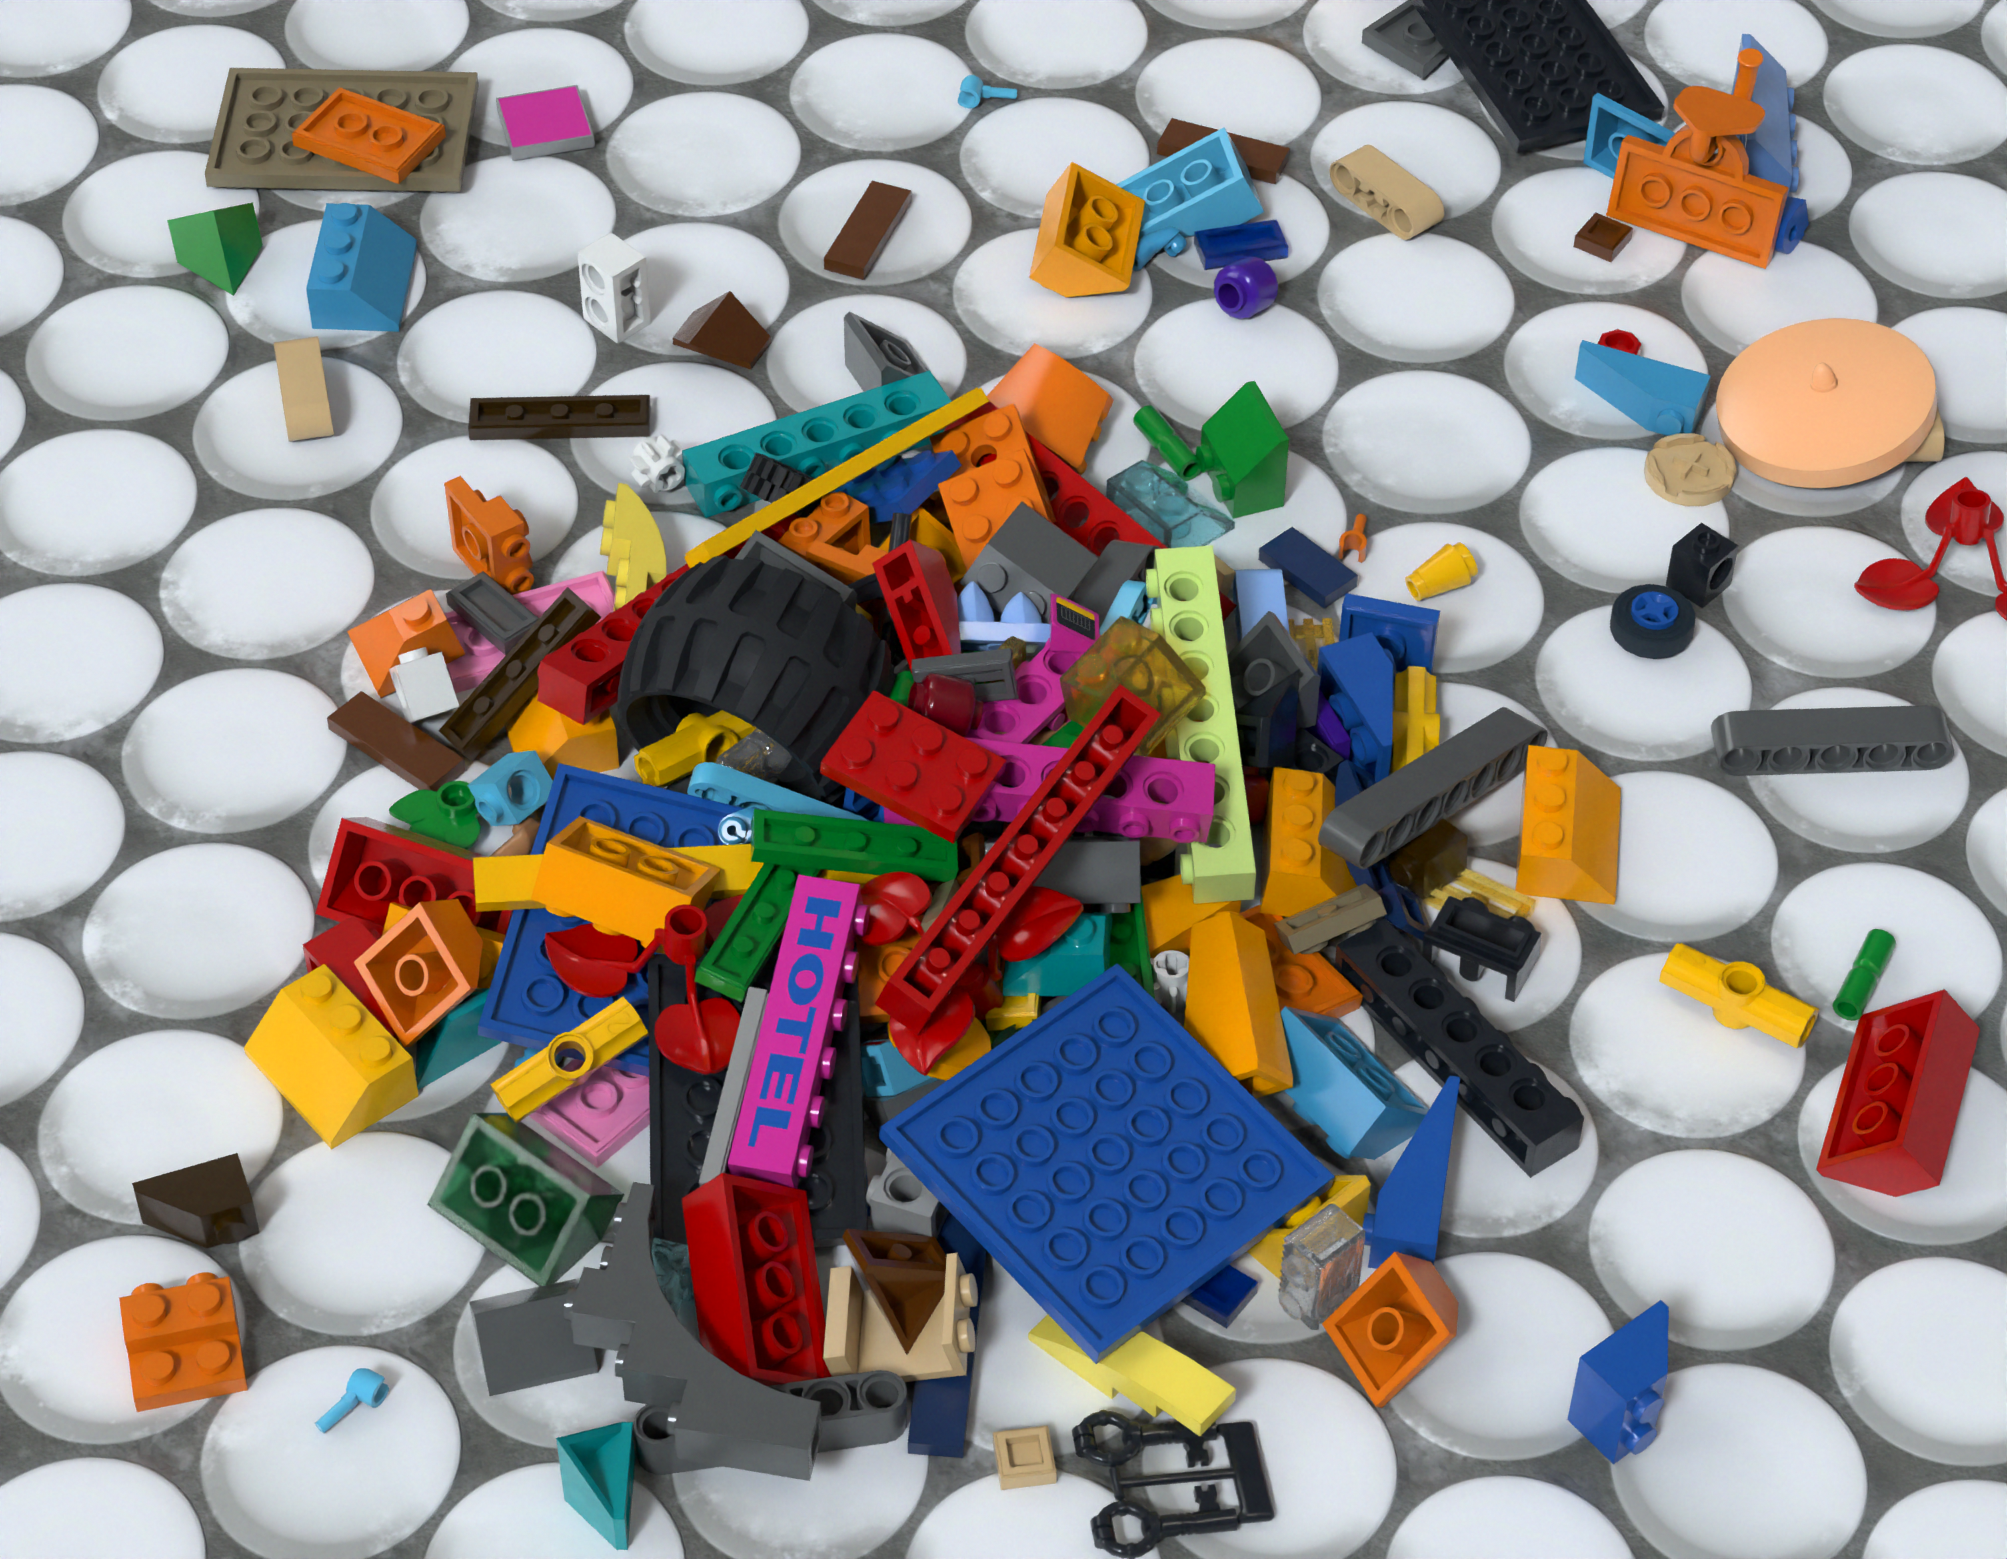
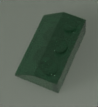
M473 1113L427 1205L540 1287L556 1283L602 1240L616 1212L617 1205L622 1201L625 1194L520 1121L515 1124L507 1113Z

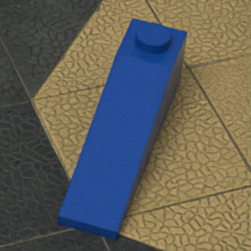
M1449 1076L1379 1191L1376 1213L1364 1214L1360 1245L1371 1246L1368 1268L1377 1269L1394 1252L1427 1260L1434 1265L1460 1077Z

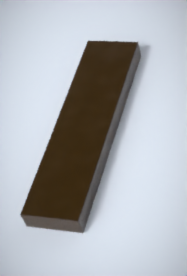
M650 395L471 398L468 425L469 439L650 437Z
M567 587L438 731L465 757L473 761L538 689L539 678L537 672L540 661L549 653L555 652L573 640L579 633L585 632L601 619V616Z

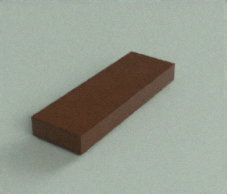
M1171 118L1157 142V154L1169 157L1218 131V129ZM1228 132L1244 159L1251 178L1276 184L1289 161L1290 148Z
M871 181L825 255L824 270L864 280L911 204V190Z
M362 691L327 717L329 730L419 790L425 789L437 792L442 785L453 781L466 771L464 758Z

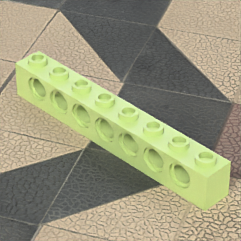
M1213 545L1155 549L1154 569H1146L1147 597L1156 598L1157 608H1151L1150 610L1152 637H1161L1162 648H1155L1157 677H1166L1167 688H1160L1162 718L1171 717L1172 729H1165L1167 759L1176 758V760L1192 762L1208 761L1210 764H1215V805L1207 842L1194 841L1186 843L1188 854H1180L1182 885L1191 884L1194 904L1252 900L1255 894L1256 867ZM1193 720H1202L1204 722H1195ZM1209 844H1218V845H1221L1222 847L1213 848V847H1209V846H1207V845H1209Z

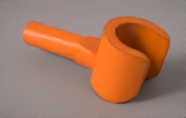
M1364 514L1356 515L1353 529L1341 535L1339 539V559H1343L1346 550L1355 549L1359 551L1358 562L1362 563L1365 561L1367 539L1363 532L1367 517Z

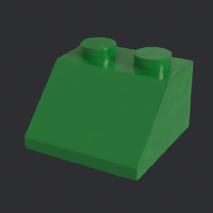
M1246 382L1202 425L1201 446H1197L1195 451L1196 456L1201 461L1200 471L1208 473L1217 501L1219 503L1224 502L1233 519L1284 506L1289 439L1256 382Z

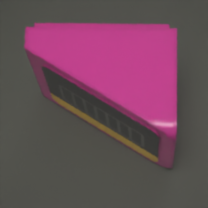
M1051 594L1049 615L1050 651L1100 652L1099 614L1061 595Z

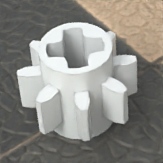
M660 434L659 437L645 438L635 447L633 457L630 458L631 463L636 467L631 475L642 488L649 485L654 493H658L659 490H671L683 480L685 475L682 460V450L684 449L676 439L669 442L663 434Z
M1175 950L1161 952L1154 959L1150 958L1155 1000L1161 1006L1167 1008L1168 1013H1179L1185 1010L1189 957Z

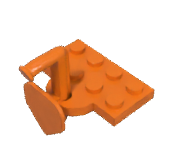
M1746 48L1741 50L1737 57L1740 65L1733 95L1709 87L1690 86L1683 89L1676 97L1673 108L1686 125L1670 138L1666 147L1631 135H1627L1623 139L1606 216L1766 269L1772 260L1789 187L1748 174L1749 158L1743 143L1736 136L1754 133L1765 117V110L1759 104L1751 101L1758 69L1763 63V54L1757 49Z

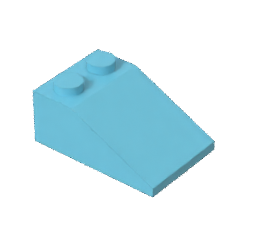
M1225 127L1116 184L1145 200L1138 241L1141 237L1168 226L1179 229L1178 233L1183 237L1227 232L1240 224L1247 223L1264 212L1246 163Z

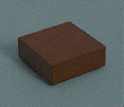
M1595 212L1575 235L1573 247L1612 262L1630 242L1633 228Z

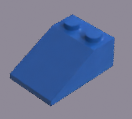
M1370 632L1319 647L1317 674L1320 676L1319 688L1351 739L1349 761L1373 774L1377 783L1389 776L1393 739V676L1396 673V666L1391 652L1387 648L1383 649L1373 633Z

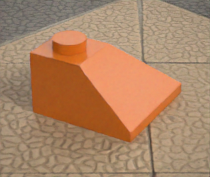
M431 588L347 631L380 698L396 691L389 669L401 664L398 655L426 647L428 655L442 651L446 664L466 655Z
M1394 1252L1322 1325L1374 1405L1383 1408L1457 1335L1459 1302L1432 1262Z

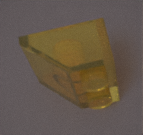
M1120 616L1059 678L1068 719L1084 727L1088 725L1119 684L1161 713L1152 730L1135 752L1145 757L1155 749L1207 694L1204 684L1159 633L1124 616Z

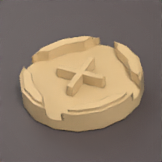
M1677 433L1661 438L1654 444L1653 450L1647 454L1644 474L1646 483L1654 493L1668 502L1683 506H1706L1719 502L1730 493L1737 470L1735 459L1729 450L1717 441L1713 445L1704 441L1705 436L1695 433Z

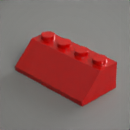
M369 817L341 818L315 914L338 922H342L354 915L368 930L374 928L382 936L390 903H398L414 908L419 902L458 899L474 926L506 935L513 910L476 912L473 858L487 856Z
M1945 989L1863 1014L1859 1018L1816 1168L1821 1176L1893 1197L1927 1190L1940 1185L1980 1032L1977 1024Z
M721 1173L683 1197L682 1205L700 1344L739 1374L766 1386L832 1377L823 1359L826 1325L806 1191Z

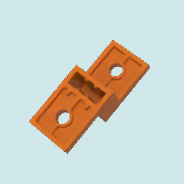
M1014 403L930 437L934 453L953 450L962 465L946 481L938 483V487L966 571H968L989 540L1022 501L1052 523L1057 521L1019 411ZM989 453L997 455L996 460L976 467L977 461L983 455Z

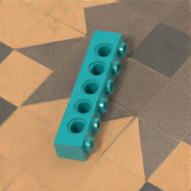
M929 370L682 450L683 467L685 468L684 484L704 516L708 518L762 500L740 486L756 452L786 464L810 477L817 478L952 401ZM945 428L931 435L930 437L942 433L945 430ZM930 437L902 453L931 444Z

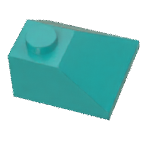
M1081 912L1067 931L1038 955L1023 961L1009 962L1005 960L1003 996H1028V993H1036L1039 996H1070L1108 970L1112 913Z

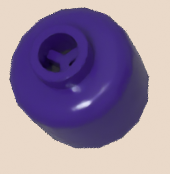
M1254 256L1245 257L1226 265L1218 272L1214 280V294L1220 308L1230 317L1237 319L1250 318L1266 310L1274 303L1278 295V281L1271 266L1263 259Z

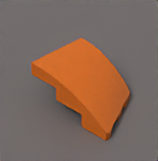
M1035 343L986 396L999 409L1014 403L1019 411L1025 431L1079 475L1086 471L1088 465L1084 456L1090 442L1098 441L1102 431L1101 424L1108 416L1114 401L1110 394L1082 371L1055 353Z

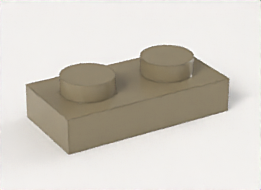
M1365 883L1278 921L1274 925L1280 941L1294 955L1297 953L1310 954L1323 949L1328 944L1329 939L1345 932L1354 934L1370 928L1374 924V919L1387 913L1380 895Z

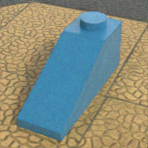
M1582 340L1579 346L1575 379L1646 430L1670 436L1677 433L1695 432L1705 410L1711 375Z

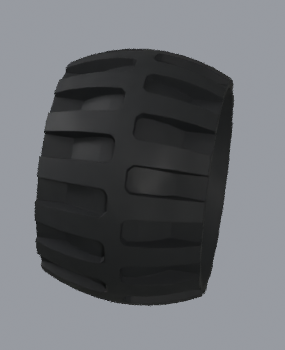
M727 556L713 557L704 564L699 562L678 577L655 600L641 620L628 647L620 674L618 721L621 728L625 729L630 736V743L639 752L640 749L674 734L679 723L689 714L697 712L709 717L723 710L768 735V737L738 751L736 759L729 768L779 778V786L833 806L845 795L846 787L820 773L821 761L873 690L889 698L894 684V665L891 664V651L886 641L878 637L873 630L872 623L861 613H856L842 601L843 598L831 590L823 589L804 579L803 575L787 568L783 570L764 564L762 560L745 557L742 560L729 559Z

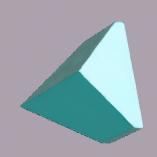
M476 988L417 1041L415 1076L418 1090L501 1043L499 1040L478 1035L479 1021L490 988Z
M619 1422L556 1438L564 1500L616 1550H628L636 1461L633 1422Z

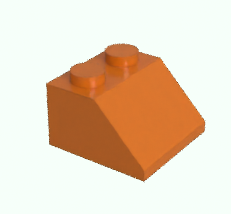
M458 899L419 902L354 961L358 971L404 1048L411 1047L477 988L483 940Z

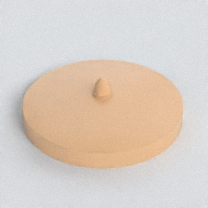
M1828 318L1790 325L1776 330L1751 344L1726 369L1716 395V411L1720 435L1724 445L1737 462L1754 474L1779 484L1802 488H1830L1862 482L1902 463L1918 449L1928 436L1937 412V394L1933 368L1926 355L1913 341L1903 334L1877 323L1858 319Z

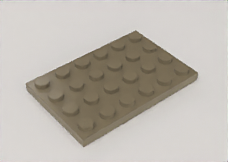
M229 68L205 169L207 187L461 192L479 87L478 73ZM339 87L445 125L446 137L400 184L293 146L292 133Z

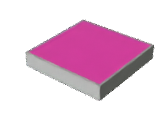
M578 85L496 98L498 115L512 161L595 147L594 134Z

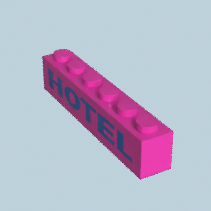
M798 875L728 1160L731 1175L797 1189L799 1178H808L810 1174L814 1148L812 1145H808L811 1128H820L822 1123L825 1097L819 1096L823 1078L831 1079L836 1063V1048L831 1047L834 1030H843L848 1009V1001L842 999L846 982L854 983L858 970L859 953L853 952L857 935L865 936L869 923L870 906L863 904L860 884Z

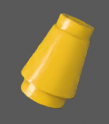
M1460 542L1453 546L1445 544L1414 570L1412 574L1406 576L1405 583L1413 598L1421 601L1424 598L1469 585L1471 578L1477 575L1478 569L1471 552L1464 544Z

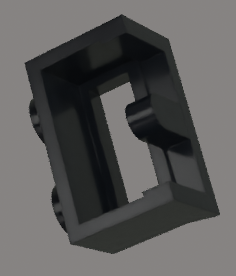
M1448 896L1432 926L1423 936L1422 956L1430 964L1435 962L1439 948L1459 956V973L1464 979L1472 982L1478 980L1484 967L1506 975L1505 999L1515 1002L1539 958L1542 933L1536 931L1533 924L1523 917L1511 916L1506 919L1489 912L1488 907L1476 898L1465 897L1459 900Z

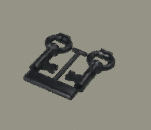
M1100 1410L1085 1417L1079 1425L1072 1429L1076 1455L1086 1458L1093 1464L1110 1467L1109 1473L1114 1497L1117 1502L1104 1507L1097 1516L1090 1520L1095 1547L1104 1549L1113 1556L1135 1559L1151 1551L1155 1544L1159 1543L1161 1538L1185 1536L1186 1534L1192 1535L1193 1533L1196 1535L1237 1531L1238 1523L1268 1522L1274 1518V1510L1254 1426L1251 1422L1217 1424V1426L1216 1422H1214L1201 1436H1198L1179 1421L1173 1423L1166 1422V1424L1159 1423L1158 1425L1157 1423L1140 1425L1137 1421H1131L1123 1414ZM1108 1424L1118 1427L1122 1430L1121 1438L1124 1448L1118 1452L1109 1451L1104 1453L1098 1451L1093 1428L1098 1425L1107 1426ZM1217 1433L1224 1439L1230 1468L1126 1478H1121L1120 1470L1116 1467L1131 1460L1142 1447L1157 1446L1159 1444L1166 1445V1443L1183 1444L1184 1449L1187 1451L1185 1458L1188 1468H1194L1196 1461H1200L1201 1467L1208 1466L1209 1456L1207 1450L1203 1449L1204 1441L1216 1440ZM1233 1479L1240 1512L1237 1515L1235 1508L1220 1509L1219 1503L1216 1502L1217 1491L1215 1484L1208 1485L1207 1491H1202L1201 1485L1194 1486L1193 1494L1195 1503L1199 1504L1198 1511L1193 1513L1186 1512L1185 1514L1179 1513L1178 1515H1159L1157 1511H1150L1142 1504L1125 1501L1123 1488ZM1118 1515L1120 1517L1126 1515L1137 1517L1141 1520L1140 1528L1144 1538L1136 1544L1133 1542L1126 1545L1118 1543L1112 1518Z

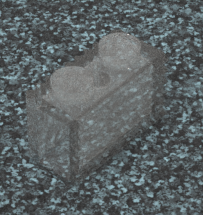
M1329 1204L1283 1238L1285 1243L1283 1244L1284 1250L1282 1251L1284 1256L1281 1258L1283 1261L1281 1263L1282 1269L1280 1270L1282 1274L1280 1276L1281 1282L1279 1283L1281 1288L1278 1289L1280 1292L1278 1295L1279 1303L1291 1318L1295 1320L1300 1319L1311 1330H1319V1324H1322L1360 1284L1365 1230L1336 1204Z

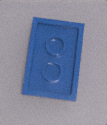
M926 450L914 457L904 459L901 455H897L833 492L842 491L869 507V524L891 521L893 513L910 515L939 488L938 483L946 481L962 465L953 450L932 453L931 450Z

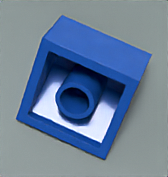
M1662 1300L1579 1358L1567 1420L1613 1465L1630 1452L1634 1455L1643 1452L1657 1435L1655 1427L1659 1411L1664 1404L1662 1397L1668 1375L1669 1307Z

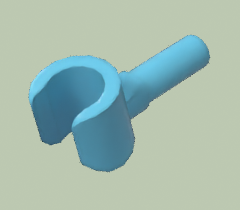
M969 75L962 80L958 104L964 108H974L979 104L981 97L1016 99L1017 89L984 85L979 77Z
M367 1368L355 1370L347 1383L346 1393L339 1402L315 1422L316 1427L322 1433H325L350 1409L352 1410L359 1401L373 1408L381 1405L389 1392L388 1385L383 1383L385 1380L384 1376Z

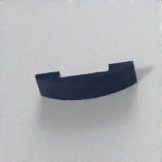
M1349 760L1340 763L1336 778L1335 808L1376 784L1373 774ZM1385 858L1364 870L1345 860L1356 885L1360 886L1366 883L1380 895L1387 913L1383 917L1396 927L1423 941V936L1430 929L1420 899L1414 893L1393 882Z

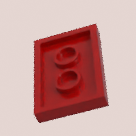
M873 690L822 759L820 773L954 844L1005 772L1007 760Z

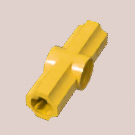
M1408 666L1405 671L1395 674L1391 774L1439 745L1440 713H1436V676L1427 672L1425 667Z
M723 710L709 717L697 712L692 713L679 723L674 734L640 749L639 754L634 755L635 770L642 778L644 784L664 788L692 774L694 767L700 763L713 762L729 767L736 759L738 751L768 737V735Z
M1676 943L1661 970L1659 982L1711 1006L1714 1017L1722 1025L1732 1029H1744L1752 1026L1795 1048H1801L1804 1045L1818 1017V1008L1766 984L1762 971L1751 963L1735 961L1725 964L1683 943Z
M623 996L572 1031L557 1035L546 1048L490 1084L491 1089L507 1114L517 1124L568 1089L584 1084L592 1073L648 1037L649 1032L633 1006ZM572 1048L578 1050L585 1059L580 1069L566 1072L556 1065L555 1058L560 1051Z

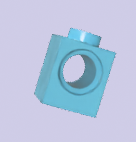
M533 750L507 753L467 786L475 798V806L480 815L491 826H502L521 823L547 802L553 780L538 754ZM509 785L511 787V798L508 793Z

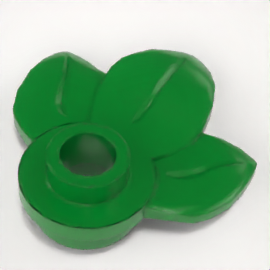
M464 781L448 782L442 785L437 792L425 789L414 791L399 799L389 808L391 816L411 825L408 831L466 850L478 841L481 833V826L477 819L480 813L475 806V798L467 786L469 783Z

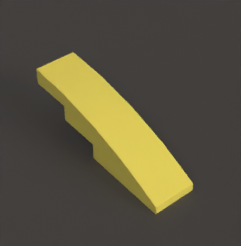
M1048 1314L1028 1333V1339L1109 1398L1113 1399L1120 1392L1155 1418L1162 1411H1165L1198 1436H1201L1235 1401V1387L1191 1358L1143 1331L1137 1333L1097 1364Z

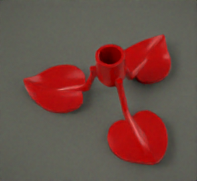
M1964 477L1940 494L1926 511L1925 524L1935 534L1943 536L1928 568L1922 571L1917 564L1905 559H1883L1868 566L1861 573L1858 581L1854 583V588L1861 596L1878 606L1903 611L1922 608L1938 597L1939 587L1930 578L1936 574L1952 537L1957 543L1962 545H1976L1982 538H1985L1998 590L2003 592L1995 599V609L2001 617L2007 620V582L2003 576L1994 534L2004 524L2003 512L1991 501L1990 496L1986 492L1978 490L1968 477Z
M890 872L873 878L860 888L863 904L870 906L865 936L857 935L856 937L861 942L871 946L892 943L905 933L909 925L916 930L920 937L925 934L921 926L922 922L916 917L930 906L932 894L927 884L920 877L908 872ZM1032 886L998 930L996 936L988 943L989 967L975 961L918 1036L890 1016L891 1036L903 1058L920 1074L926 1076L938 1059L966 1034L974 1017L978 1020H986L985 1017L988 1011L995 1007H1002L1004 996L996 983L1003 976L998 967V949L1002 957L1009 962L1023 961L1038 955L1067 931L1084 909L1080 901L1049 888Z
M745 894L720 900L712 904L704 912L698 907L687 904L673 907L665 916L664 929H655L653 940L638 958V948L634 938L624 934L609 935L602 933L593 927V923L583 924L565 931L547 932L545 934V947L548 959L558 977L575 992L593 998H606L621 993L627 984V972H640L660 945H663L665 954L674 963L685 965L687 999L689 1005L674 1004L661 1012L655 1023L654 1030L658 1049L671 1062L702 1074H716L729 1066L741 1019L735 1007L723 998H710L699 1003L697 985L694 980L696 976V960L704 954L705 945L710 950ZM782 939L778 943L777 947L781 946Z

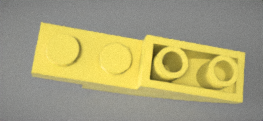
M618 483L615 501L606 500L602 524L604 528L600 546V555L608 556L606 575L616 576L615 586L617 588L613 612L633 600L639 593L645 592L663 580L667 575L665 548L659 528L640 497L628 484Z

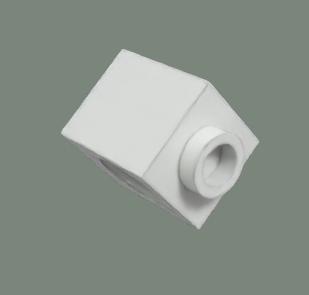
M423 647L398 655L401 664L390 668L389 672L406 721L412 723L460 707L442 651L428 655L427 648Z

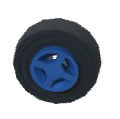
M1638 585L1625 590L1615 600L1612 606L1610 630L1614 640L1625 651L1644 658H1668L1684 651L1690 643L1694 634L1696 616L1691 602L1680 592L1661 585Z

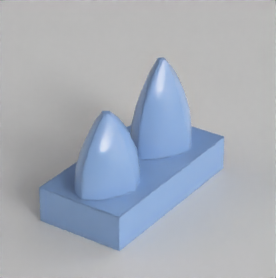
M971 581L963 589L957 599L961 650L990 651L1011 648L1012 655L1036 656L1050 638L1049 624L1042 623L1036 606L1022 592L1017 593L1008 602L1001 615L1000 622L994 621L989 601L974 581Z

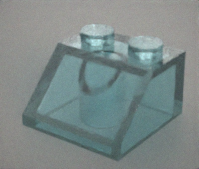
M1144 460L1138 461L1107 479L1106 497L1167 548L1206 546L1235 529V522L1179 476Z

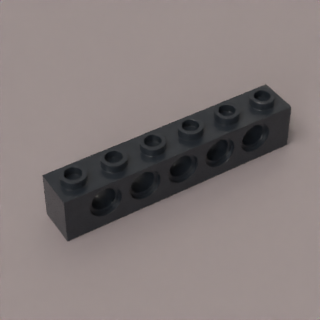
M1383 918L1370 928L1337 944L1334 968L1363 995L1361 1006L1442 1088L1449 1076L1460 1077L1457 1104L1530 1178L1579 1148L1584 1116L1577 1104L1571 1098L1564 1097L1547 1080L1543 1070L1538 1065L1530 1063L1513 1046L1508 1035L1502 1030H1497L1480 1013L1473 1000L1463 997L1447 981L1444 972L1437 965L1430 964L1415 949L1411 939L1405 933L1398 932Z

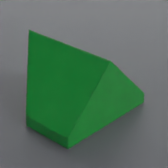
M253 202L167 220L177 263L234 296L263 245Z

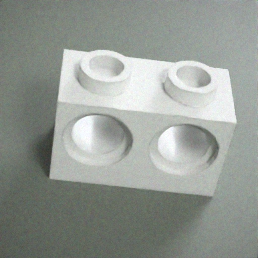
M612 232L577 252L584 320L617 344L651 324L646 257Z

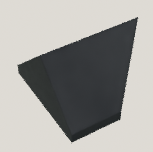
M1300 669L1235 711L1242 765L1266 768L1294 767Z

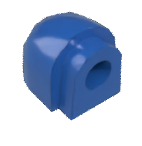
M1787 196L1774 250L1790 254L1804 236V231L1809 225L1805 199Z

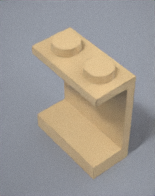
M958 1253L947 1254L944 1296L906 1355L869 1291H863L852 1266L830 1268L823 1359L831 1376L882 1370L897 1374L904 1382L966 1375L967 1352H974L975 1331L972 1320L969 1318L970 1307L977 1306L978 1302L977 1284L972 1273L966 1274Z

